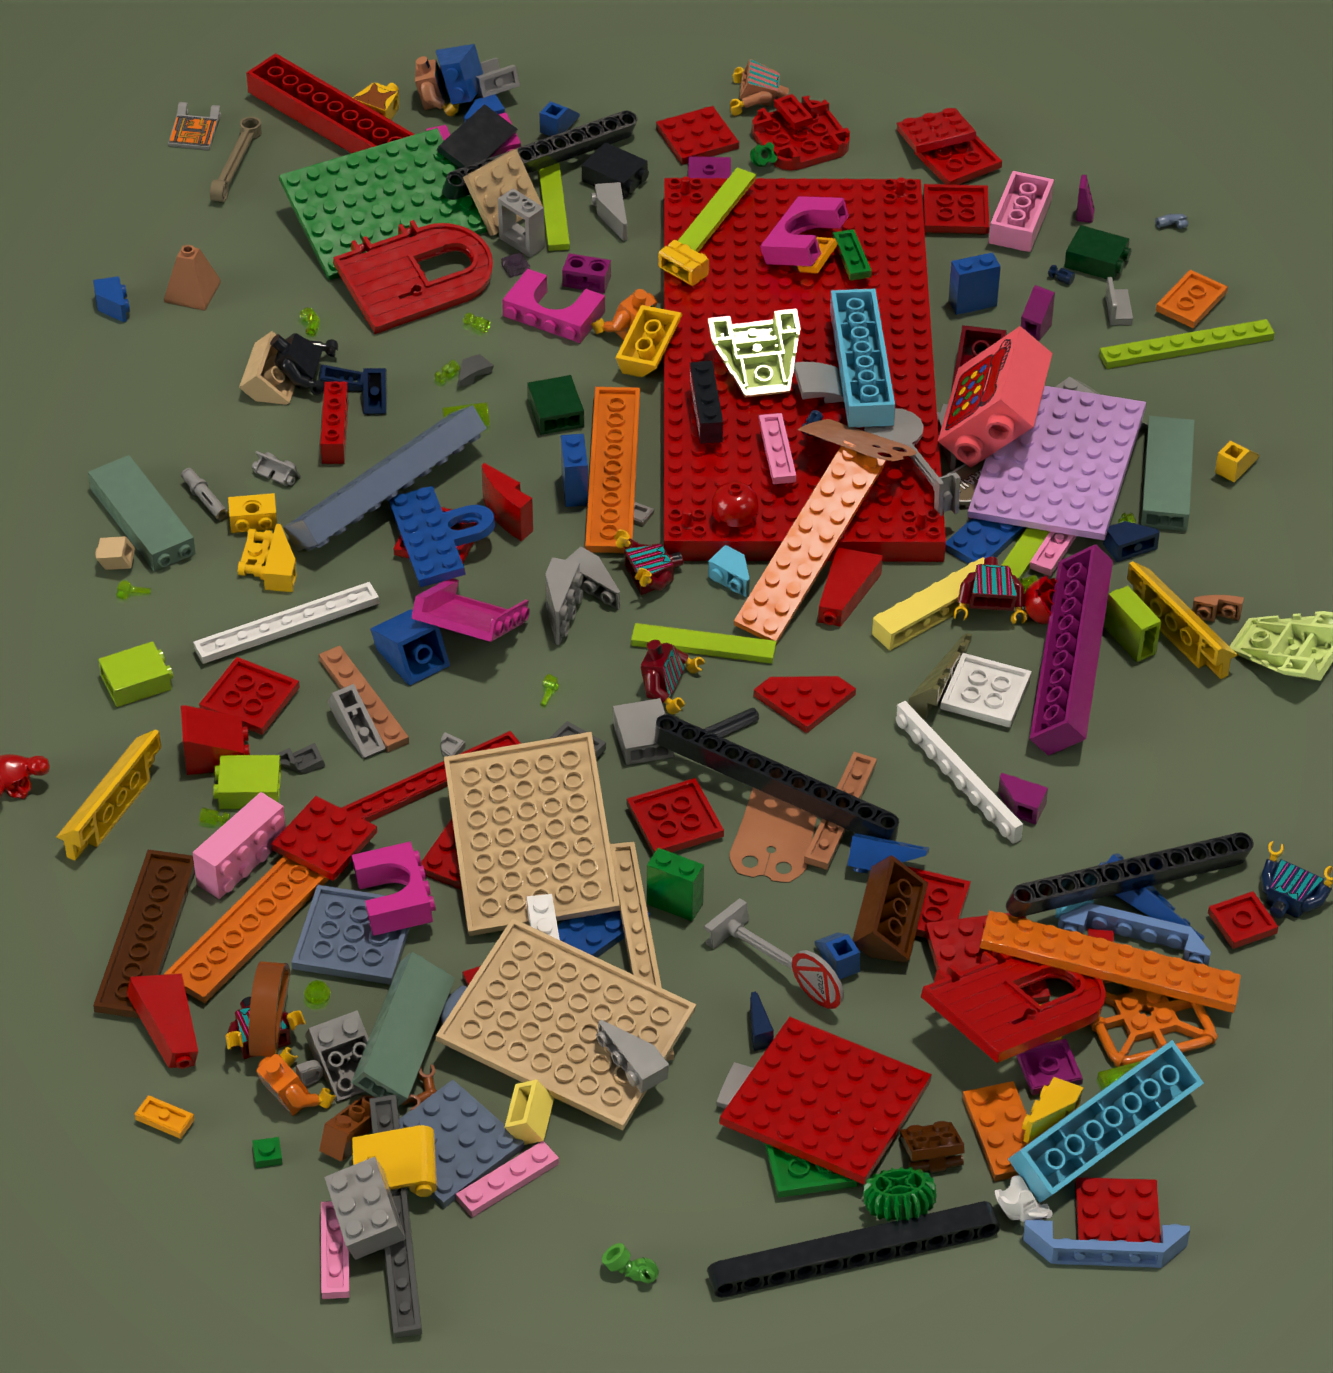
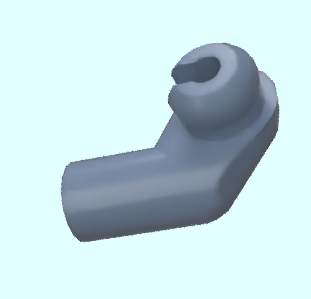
M1168 214L1155 219L1157 228L1177 223V227L1183 229L1189 223L1187 221L1188 217L1184 214Z

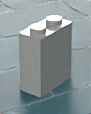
M660 698L613 706V725L626 765L674 757L673 751L661 747L655 742L656 720L659 716L665 714Z

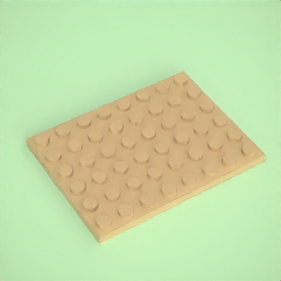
M592 732L444 757L469 936L503 931L512 918L530 926L526 904L527 896L552 894L556 921L620 910Z
M512 918L438 1031L436 1041L520 1082L537 1079L552 1097L623 1131L646 1091L641 1093L636 1085L632 1086L621 1066L618 1067L612 1060L611 1052L608 1048L600 1045L596 1037L598 1021L603 1020L653 1044L666 1060L694 1014L696 1004Z

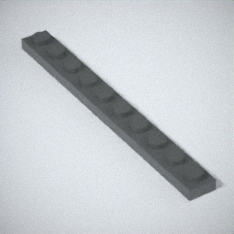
M396 1094L370 1098L373 1134L400 1129ZM407 1187L391 1190L406 1239L385 1248L392 1325L395 1338L423 1334Z

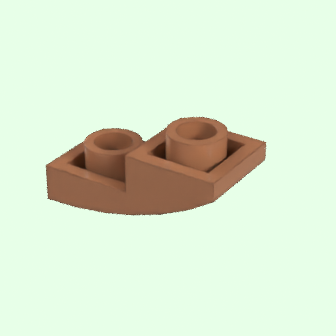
M1230 595L1194 597L1192 611L1202 620L1215 622L1216 616L1240 621L1244 598Z

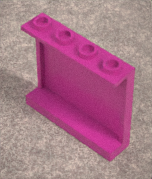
M452 578L416 595L411 618L492 642L527 621L530 609L527 608L529 600L525 599L509 609L456 594L459 580Z

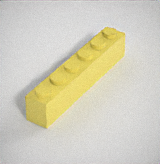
M982 557L975 562L969 563L966 567L951 573L939 582H935L928 588L916 592L910 598L898 602L890 609L878 613L873 617L872 635L891 651L953 616L954 610L959 607L957 600L962 581L970 572H975L976 565L984 564V558Z

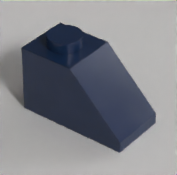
M363 368L364 414H387L386 368Z
M1124 521L1109 526L1103 545L1115 561L1119 562L1158 549L1160 532L1155 528Z

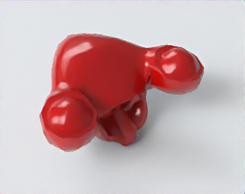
M13 754L0 755V798L3 792H5L12 798L24 800L32 787L29 775L43 776L47 774L50 770L48 759L43 756L28 758Z

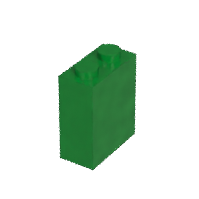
M657 848L647 864V905L693 922L703 905L704 864Z

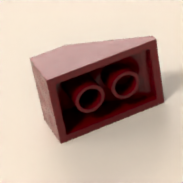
M962 325L952 388L958 368L1005 337L1007 330Z

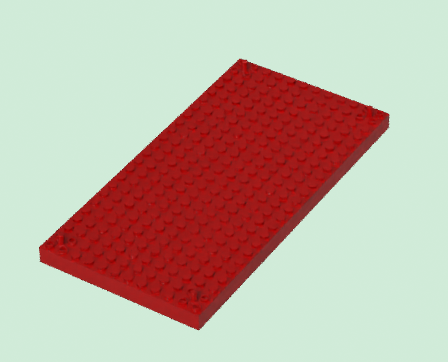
M687 176L683 178H664V247H668V244L673 240L678 241L728 178H689ZM903 177L898 179L756 178L755 182L698 252L703 253L709 259L708 275L702 280L700 279L694 286H691L664 270V309L682 313V317L664 352V548L668 555L680 552L683 561H709L725 545L744 554L746 561H771L841 445L814 435L802 434L797 429L806 423L805 420L813 410L822 413V420L830 419L848 425L844 402L825 404L823 397L802 399L794 369L789 393L745 398L711 341L708 318L730 316L732 324L773 320L774 311L797 309L800 334L795 362H818L832 365L839 369L830 315L831 290L875 289L895 408L913 412L921 419L924 426L923 436L914 447L938 477H941L921 179H904ZM798 196L844 198L849 217L841 228H813L803 231L798 235H816V238H833V232L854 229L872 274L870 278L850 281L837 248L833 250L818 273L799 272L798 267L795 265L766 264L760 246ZM713 361L723 418V442L700 444L689 383L690 362ZM782 413L796 472V482L773 484L759 425V415ZM854 427L856 429L864 431V427ZM878 453L879 455L884 457H892V455L888 453ZM903 456L904 459L899 461L886 460L884 468L827 561H833L836 549L839 547L883 555V562H944L946 547L944 509L942 516L934 509L935 491L933 486L909 456ZM742 482L753 489L758 499V515L753 518V522L742 527H729L727 522L720 520L719 523L712 515V499L716 490L723 484Z

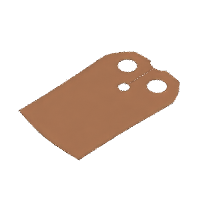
M830 419L812 422L797 429L877 459L899 461L904 459L903 456L917 454L914 449L905 444L854 427L848 428V425ZM844 440H845V441L850 442V443H852V444H854V445L847 444V443H843V442H844ZM893 447L903 448L907 452L896 451ZM878 453H888L892 455V457H884L879 455Z
M753 788L729 854L734 869L737 873L750 877L764 875L769 877L771 881L791 882L807 868V864L804 863V856L812 841L817 816ZM769 846L775 847L776 851L774 853H768L767 848ZM746 856H754L757 858L758 864L753 868H748L742 864V860ZM780 862H787L791 865L792 870L787 874H781L777 872L776 865Z

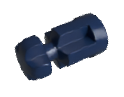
M1051 265L1048 271L1050 277L1054 278L1057 275L1059 281L1069 285L1073 283L1075 278L1074 272L1064 268L1058 270L1056 265Z
M817 410L811 411L805 420L806 423L801 427L812 422L821 421L823 419L822 413ZM801 431L802 434H806V435H808V436H811V434H808V433H805V432Z

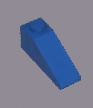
M855 833L852 837L847 866L853 867L855 872L868 873V870H871V866L891 855L900 862H905L926 856L929 853V848Z

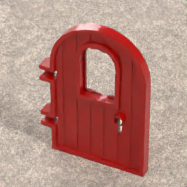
M412 220L410 221L409 228L405 229L403 224L398 225V235L373 244H371L367 236L363 237V243L359 245L355 240L351 241V251L333 257V265L374 334L477 297L490 282L493 258L486 242L468 228L450 223H435L418 228L415 221ZM450 251L462 252L470 258L471 265L468 268L432 281L427 280L424 271L420 269L421 266L418 264V262Z
M987 951L983 952L979 965L962 972L953 965L948 966L946 973L941 969L937 970L934 983L923 986L921 993L922 999L996 1063L1093 1023L1101 1014L1106 997L1104 984L1099 978L994 951L992 955ZM1047 978H1059L1069 982L1076 991L1039 1005L1031 996L1025 994L1021 988Z

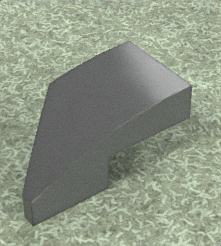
M480 354L463 359L457 385L473 384L475 376L492 373L494 365Z
M315 743L294 753L288 748L275 754L280 755L282 767L301 774L325 766Z

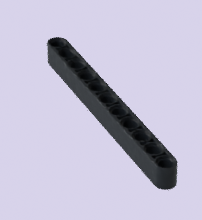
M625 110L516 149L529 174L599 149L605 142L613 144L629 138L638 119L634 112ZM505 153L449 172L442 188L443 195L451 200L470 195L463 177Z
M664 714L656 720L655 742L661 747L854 833L893 841L897 839L899 818L885 809L673 715Z
M1238 832L1022 883L1013 889L1006 902V909L1012 916L1024 917L1240 865L1252 850L1254 842L1248 834Z
M983 1201L920 1215L919 1218L913 1217L909 1221L906 1219L899 1222L893 1221L720 1260L712 1263L707 1268V1273L715 1296L724 1298L989 1238L999 1232L1000 1224L992 1204Z

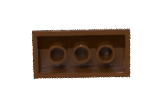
M893 855L871 866L853 942L859 950L870 958L907 962L910 960L928 882Z

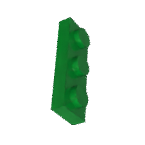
M855 230L833 232V238L836 239L838 244L836 246L850 281L870 278L872 270Z

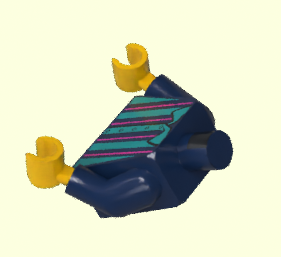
M1271 841L1268 845L1270 858L1266 859L1261 875L1263 892L1267 894L1266 903L1271 906V915L1281 919L1287 913L1296 918L1300 917L1304 912H1310L1323 906L1332 890L1333 877L1330 878L1329 875L1333 871V867L1328 866L1325 869L1324 875L1326 880L1324 882V878L1285 860L1280 859L1279 862H1276L1277 858L1283 855L1284 847L1281 844L1280 851L1273 852L1271 849L1274 841Z

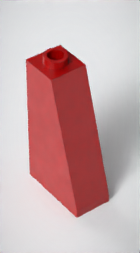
M837 547L819 603L818 623L840 627L844 624L881 576L883 555Z
M182 973L130 977L127 996L168 1068L178 1067L184 1069L195 1066L199 1051Z

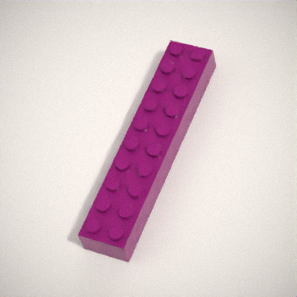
M1096 544L1058 562L1057 583L1054 587L1055 593H1053V605H1051V616L1049 617L1030 733V740L1047 755L1080 743L1087 738L1113 560Z

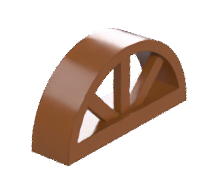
M261 961L257 966L249 1014L250 1056L272 1057L277 1053L291 975L288 963Z

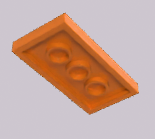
M1014 1081L963 1091V1101L994 1182L1019 1175L1008 1158L1029 1143L1023 1141L1025 1130H1022V1125L1027 1114Z

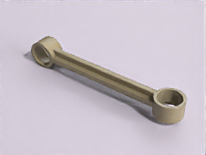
M245 117L240 121L241 134L218 180L214 179L211 183V201H226L229 185L252 139H256L262 134L260 119Z

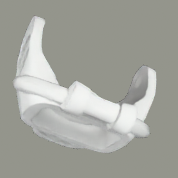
M1019 1175L1011 1178L1010 1186L1006 1190H995L996 1199L1010 1220L1020 1219V1221L1025 1222V1220L1048 1219L1053 1215L1052 1210H1049L1048 1204L1041 1205L1036 1202L1023 1178Z

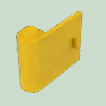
M419 1125L352 1137L353 1165L376 1157L384 1169L390 1190L409 1187L410 1191L419 1197H428L437 1190L433 1128Z

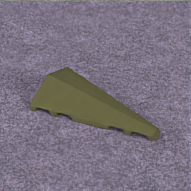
M972 634L962 635L909 697L908 704L922 719H927L932 705L937 706L944 688H947L962 653L966 654L972 640Z

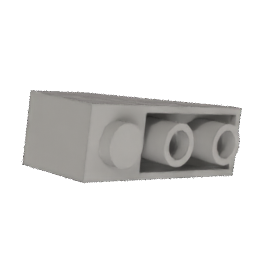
M579 547L566 560L580 563V573H583L580 589L603 601L606 605L619 610L620 591L601 559L585 548Z
M603 1020L598 1021L596 1034L598 1042L602 1047L608 1048L611 1052L612 1060L618 1067L621 1066L632 1086L636 1085L639 1091L643 1093L668 1078L669 1064L653 1044Z

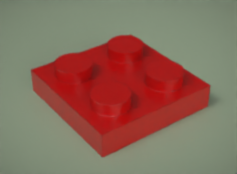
M1254 891L1214 904L1208 908L1209 916L1232 949L1278 933V925Z

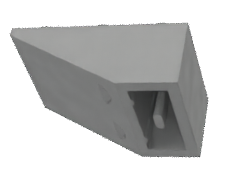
M552 557L545 573L546 608L555 643L560 645L563 636L566 637L568 635L569 621L575 618L576 605L582 601L583 590H580V586L583 580V573H580V563Z
M358 1010L308 1028L305 1037L314 1059L320 1063L324 1070L323 1076L333 1095H336V1101L339 1102L365 1092L351 1083L369 1039Z

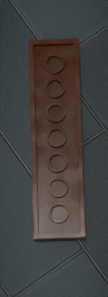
M147 850L93 1005L94 1012L140 1019L127 996L130 977L160 975L195 872L192 855Z

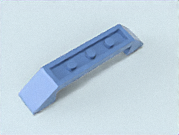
M1093 903L1063 914L1059 918L1058 928L1077 931L1081 934L1085 933L1086 927L1096 930L1114 931V934L1184 950L1183 960L1205 964L1209 967L1211 951L1190 926Z
M1034 1219L1025 1220L1023 1240L1051 1264L1162 1268L1187 1247L1190 1226L1178 1224L1162 1225L1161 1243H1154L1152 1241L1127 1242L1124 1240L1099 1241L1097 1239L1072 1240L1069 1238L1053 1239V1221Z

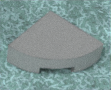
M446 732L441 738V751L444 757L458 755L466 747L465 741Z

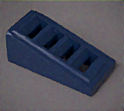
M321 364L318 380L324 382H347L348 391H363V372Z
M756 991L751 992L752 1045L754 1051L769 1047L774 1039V1030Z

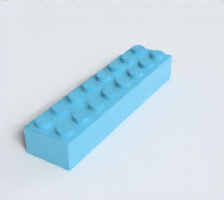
M831 290L830 315L848 428L894 426L895 401L876 290Z
M1171 1040L1016 1152L1008 1160L1019 1176L1023 1178L1037 1201L1041 1203L1200 1087L1204 1082L1174 1041Z

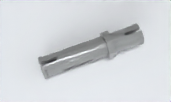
M192 468L183 470L181 477L189 485L191 493L199 497L219 521L226 519L229 512L208 488V483L204 479H200Z

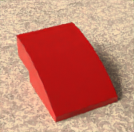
M486 463L482 464V490L486 507L493 512L495 521L504 530L518 540L523 541L533 532V498L521 492L520 482Z

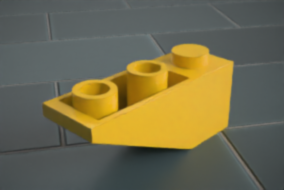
M276 524L274 533H270L269 536L270 549L265 551L264 560L266 564L261 567L260 579L264 580L265 590L293 592L297 577L296 560L281 524Z
M1053 1077L1049 1086H1043L1039 1100H1035L1032 1106L1031 1115L1027 1114L1022 1125V1130H1025L1023 1141L1026 1143L1032 1142L1080 1106L1084 1087Z

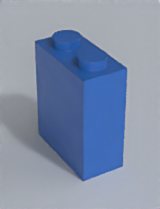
M993 252L951 261L948 301L956 315L997 306L1001 266Z
M584 434L561 435V474L565 507L588 506V463Z

